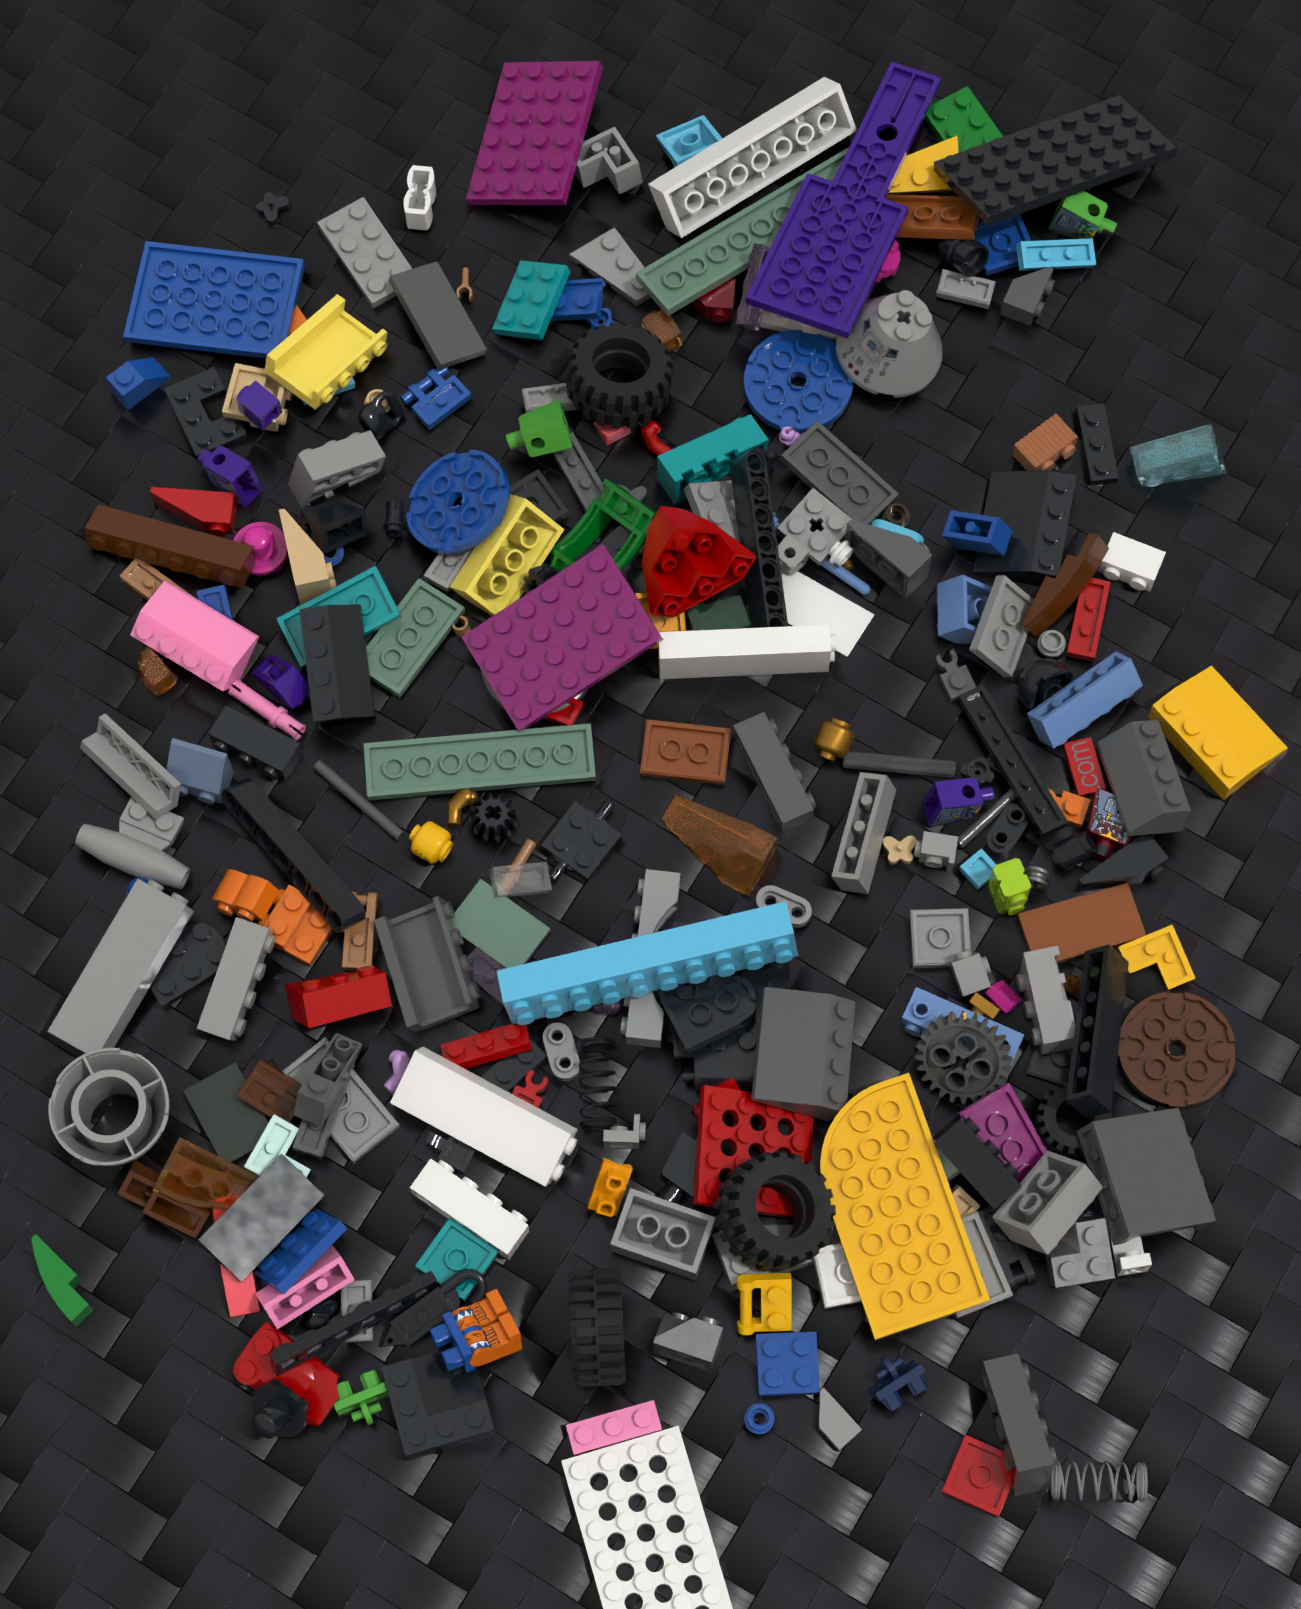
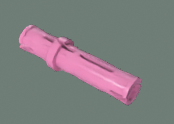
M240 679L236 680L233 685L240 689L241 692L232 686L228 691L230 696H233L268 720L271 727H278L295 741L301 735L293 730V728H296L301 733L305 732L306 725L288 715V711L285 708H278L259 695Z

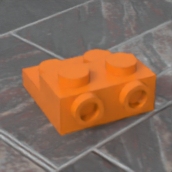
M288 885L286 890H279L273 901V904L276 906L271 914L267 913L264 920L259 921L258 924L275 930L273 934L276 937L274 947L311 967L333 932V929L298 889Z

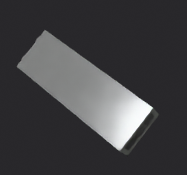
M137 879L47 1032L85 1053L102 1048H114L194 911L186 905L188 900L174 892L170 897L162 892L163 886L151 879L147 883Z

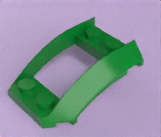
M605 478L603 484L606 486L600 497L593 499L576 526L560 542L553 546L550 551L549 565L562 571L575 563L574 559L582 554L600 536L611 519L614 518L632 531L624 546L613 558L619 569L622 570L644 544L648 527L657 512L629 494L628 490Z

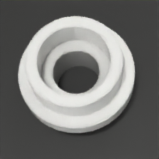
M845 540L843 543L838 541L834 544L828 553L831 556L829 562L832 565L836 563L841 567L849 559L854 551L850 547V542Z

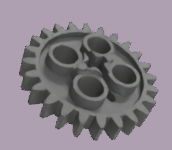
M952 1011L947 1020L940 1015L937 1019V1024L931 1021L927 1027L928 1030L922 1032L920 1036L922 1040H919L916 1046L919 1051L915 1059L921 1061L917 1070L926 1071L922 1081L931 1079L930 1090L937 1087L941 1089L939 1092L940 1098L948 1093L950 1094V1102L953 1103L957 1096L960 1097L962 1105H965L968 1097L974 1103L979 1100L980 1095L984 1097L1005 1084L1007 1080L1005 1076H1008L1011 1068L1007 1065H1010L1012 1057L1006 1055L1009 1053L1011 1046L1002 1045L1006 1038L1005 1034L999 1036L995 1034L999 1027L998 1025L991 1028L987 1027L988 1018L978 1022V1015L974 1013L972 1018L968 1019L965 1011H962L960 1017L957 1018ZM963 1036L971 1037L975 1043L966 1042ZM982 1046L986 1048L977 1051V1049ZM938 1048L946 1049L950 1055H943L938 1051ZM978 1061H985L990 1067H983ZM951 1065V1067H949V1068H946V1069H943V1068H942V1067ZM953 1073H960L965 1079H958Z

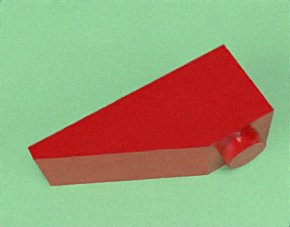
M151 487L150 493L154 503L177 517L214 536L234 534L237 501L234 493Z

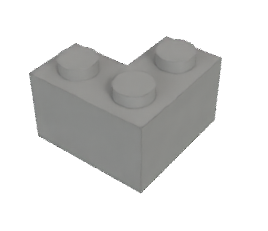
M615 127L583 142L574 173L583 188L607 176L619 194L643 183L639 162Z

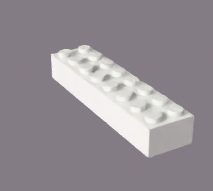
M826 77L821 78L648 184L666 229L680 238L686 236L857 131L841 85Z

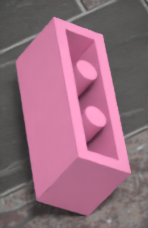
M331 1245L285 1294L267 1285L256 1292L255 1295L275 1327L279 1329L355 1279L340 1254Z

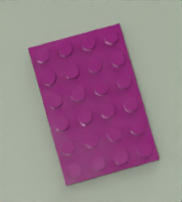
M600 61L504 62L466 196V200L470 205H566L603 70Z
M604 544L462 636L463 641L519 732L529 728L664 640Z

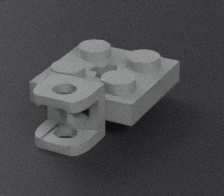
M812 488L777 528V532L784 537L778 545L780 568L788 575H794L806 564L809 558L820 566L829 556L828 553L834 544L838 541L841 542L845 538L847 523L853 519ZM812 521H820L823 531L816 530L812 532L810 530L812 527L810 523Z

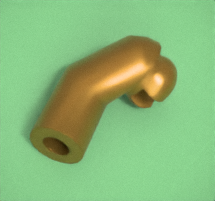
M469 788L460 789L449 800L447 826H461L462 809L466 805L471 806L477 801V793Z

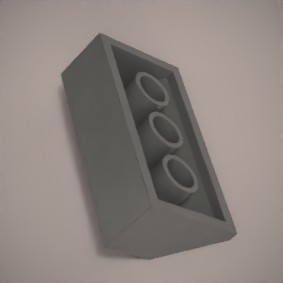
M1159 720L1130 722L1098 741L1096 746L1127 836L1182 832L1191 809Z

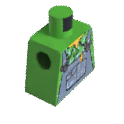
M1081 191L1061 199L1048 229L1076 239L1093 238L1096 232L1111 238L1117 223L1104 217L1108 207L1107 203L1085 191Z

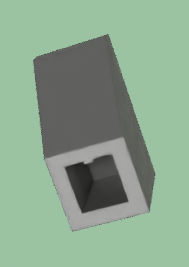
M1047 267L1013 279L1003 300L1000 315L1031 326L1034 317L1040 318L1045 306V303L1042 302L1044 295L1049 296L1055 283L1051 279L1053 269Z

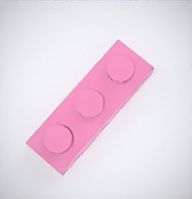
M654 1400L566 1425L574 1456L662 1431Z

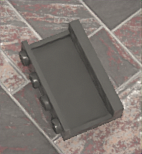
M440 896L433 897L434 903L396 918L388 919L383 916L374 920L406 1026L416 1033L480 1008L477 1000L481 997L477 984L471 981L469 974L472 971V966L467 955H463L460 946L463 944V938L459 929L454 927L452 918H455L453 907L449 901L446 902Z

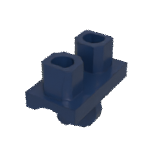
M884 1356L880 1359L883 1368L875 1373L880 1382L869 1388L868 1391L887 1410L893 1411L904 1403L897 1392L904 1385H906L913 1396L927 1389L924 1377L922 1376L925 1370L920 1363L917 1364L914 1360L905 1365L900 1357L890 1362Z

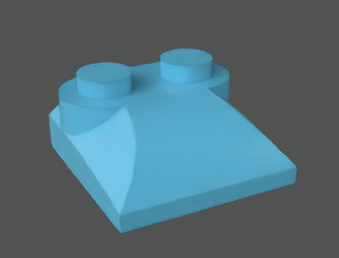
M704 115L656 135L657 141L672 161L674 168L723 139Z

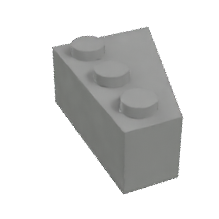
M371 430L363 433L356 432L339 441L332 440L315 449L308 448L301 451L297 455L288 486L301 508H303L305 505H310V501L322 495L326 499L333 496L332 490L346 483L351 487L380 472L386 456Z
M1058 945L1024 952L1019 975H1016L1019 992H1024L1026 1001L1023 1002L1025 1016L1027 1019L1031 1018L1034 1027L1031 1028L1032 1041L1034 1046L1039 1045L1041 1055L1073 1048L1076 1024L1071 1002L1067 1000L1063 983L1066 982L1064 973L1060 974L1056 962L1057 956L1060 955Z

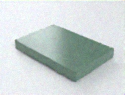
M482 879L478 881L456 910L455 918H452L454 927L459 929L464 940L505 969L526 964L551 931L548 926Z

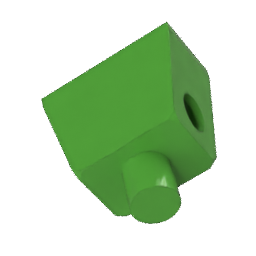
M560 400L553 401L521 415L518 418L520 430L506 434L510 450L526 446L530 457L573 447L568 422Z

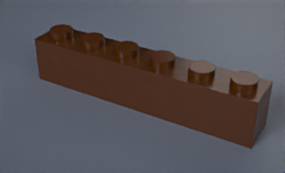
M99 504L85 526L88 547L117 554L125 558L138 559L150 565L154 564L169 568L173 571L191 574L202 579L213 580L227 586L243 589L256 565L254 547L251 545Z

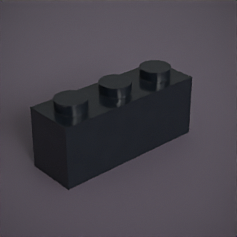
M227 705L208 733L213 743L212 746L216 750L236 755L237 759L244 765L249 767L255 765L262 769L263 774L275 780L278 777L286 781L303 753L299 742Z
M958 1114L933 1136V1142L990 1206L995 1209L1021 1187L1020 1180L1018 1179L1021 1174L1010 1161L1005 1164L998 1157L1001 1152L990 1139L985 1142L978 1135V1132L981 1130L970 1117L964 1119Z

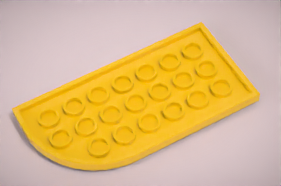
M910 1074L900 1075L861 1091L842 1107L831 1123L822 1147L820 1173L827 1180L824 1182L827 1190L830 1188L834 1197L830 1201L831 1205L836 1206V1215L832 1216L835 1222V1227L874 1339L878 1340L990 1302V1298Z

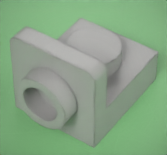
M634 1114L633 1131H628V1128L625 1126H611L610 1130H604V1148L639 1149V1140L645 1141L646 1123H640V1114Z

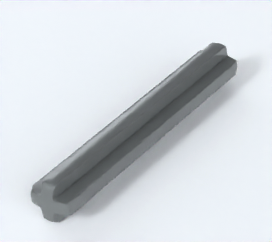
M849 751L847 756L843 758V767L950 778L954 777L956 771V763L950 760Z

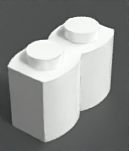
M413 165L408 172V191L404 197L406 224L408 229L428 230L433 219L432 204L436 198L434 171L432 167Z

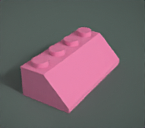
M164 581L141 609L130 634L221 691H225L231 686L234 687L233 683L238 679L241 680L259 638L258 635L168 581Z

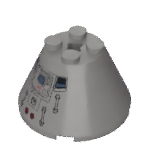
M908 290L866 300L849 338L836 336V355L844 372L859 387L876 395L879 392L893 395L894 398L915 394L930 384L942 362V342L932 315L925 303Z

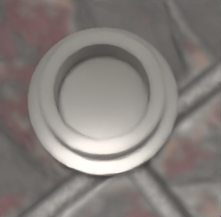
M1048 630L1039 636L1037 646L1042 655L1055 658L1064 652L1066 640L1060 632Z

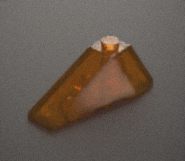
M677 795L674 796L662 817V821L684 844H687L699 856V859L717 874V877L724 884L747 896H750L776 850L777 837L752 824Z
M179 1137L153 1191L179 1204L226 1211L259 1176Z

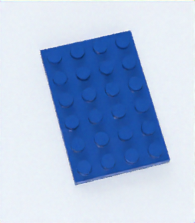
M145 241L123 338L125 342L266 358L267 354L290 335L305 267L304 259Z

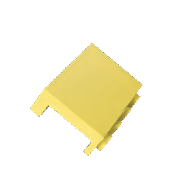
M338 294L267 354L264 372L314 409H317L323 402L325 404L328 403L340 387H346L358 371L363 372L369 362L375 356H381L387 347L386 338L388 332L382 329L375 334L345 312L346 300Z

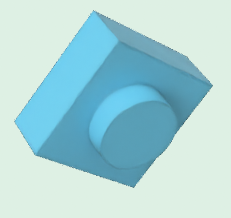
M981 848L960 865L959 870L979 890L989 882L992 869L996 864Z

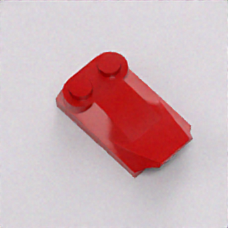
M265 1322L236 1360L232 1373L235 1374L236 1379L240 1383L249 1385L255 1390L262 1384L270 1382L271 1379L280 1380L299 1397L307 1400L310 1408L307 1412L308 1421L306 1425L320 1426L339 1398L337 1380L340 1375L317 1357H314L276 1377L271 1368L270 1354L280 1345L285 1343L291 1344L295 1341L283 1331L277 1329L271 1322Z

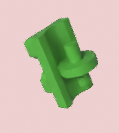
M375 1370L360 1375L364 1390L353 1394L349 1381L337 1384L339 1398L334 1407L339 1416L361 1407L360 1410L351 1413L353 1421L365 1417L368 1425L374 1423L371 1415L382 1411L379 1402L370 1406L367 1404L389 1396L385 1382H381Z

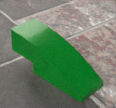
M35 1234L31 1238L33 1251L44 1284L60 1310L77 1327L94 1310L74 1290L82 1280Z

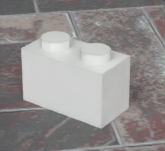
M1113 532L1108 544L1109 550L1103 558L1098 572L1103 573L1108 579H1119L1129 583L1134 589L1151 591L1166 552Z

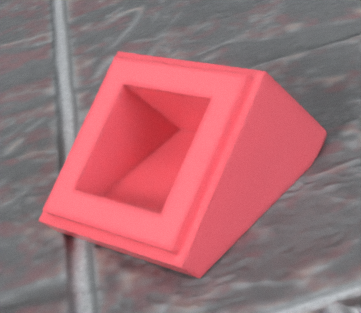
M596 421L593 423L607 446L631 434V428H627V426H621L620 429L612 428V425L605 424L604 427L598 425Z

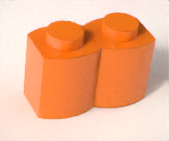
M228 869L212 900L218 904L217 910L225 915L232 916L235 913L240 918L251 922L254 919L263 921L279 890L263 878Z

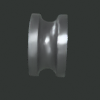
M1036 866L1025 867L1024 873L1027 874L1032 886L1031 888L1046 889L1048 885L1046 879L1050 877V872Z

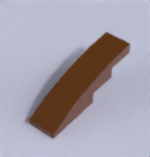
M1089 533L1078 556L1075 557L1067 554L1056 578L1045 577L1021 623L1032 637L1038 638L1075 601L1095 574L1109 550V547L1099 535Z

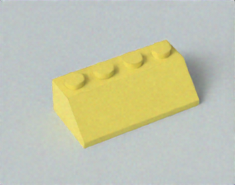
M510 494L502 522L485 540L474 548L451 583L450 588L471 604L494 616L521 598L525 591L522 589L525 586L524 577L529 575V569L542 565L564 529L526 498Z

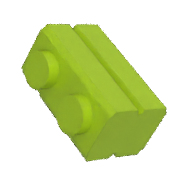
M1014 858L995 865L992 869L987 887L992 898H995L994 903L998 913L1004 914L1008 912V915H1014L1025 909L1024 905L1028 900L1027 898L1032 886L1027 874H1024L1025 870L1020 859Z

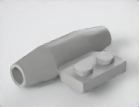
M132 796L119 819V832L83 824L75 840V845L103 863L135 877L141 876L147 881L149 879L154 880L163 886L181 890L190 874V868L163 852L173 845L184 824V818L168 811L155 819Z

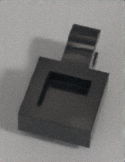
M431 1131L427 1133L423 1141L427 1147L441 1152L437 1158L438 1161L446 1162L462 1174L467 1170L477 1151L475 1148L452 1136H449L448 1140Z

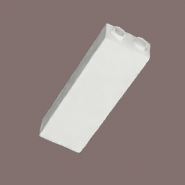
M830 625L659 632L664 639L658 643L660 679L829 672L830 662L835 661L836 636L835 634L830 635Z
M425 1047L414 1051L390 1102L545 1187L553 1180L556 1182L559 1180L565 1168L561 1163L566 1154L570 1156L578 1141L574 1138L578 1129Z

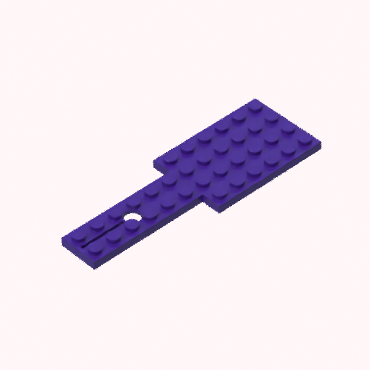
M891 62L834 180L830 181L807 173L746 296V304L847 339L849 338L908 214V206L887 200L886 197L941 85V77ZM886 127H890L896 131L897 137L891 141H884L877 136V131H883Z

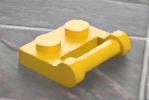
M791 1273L739 1275L737 1277V1289L740 1290V1319L737 1321L738 1333L741 1335H751L754 1332L792 1331ZM754 1288H761V1317H752V1290Z

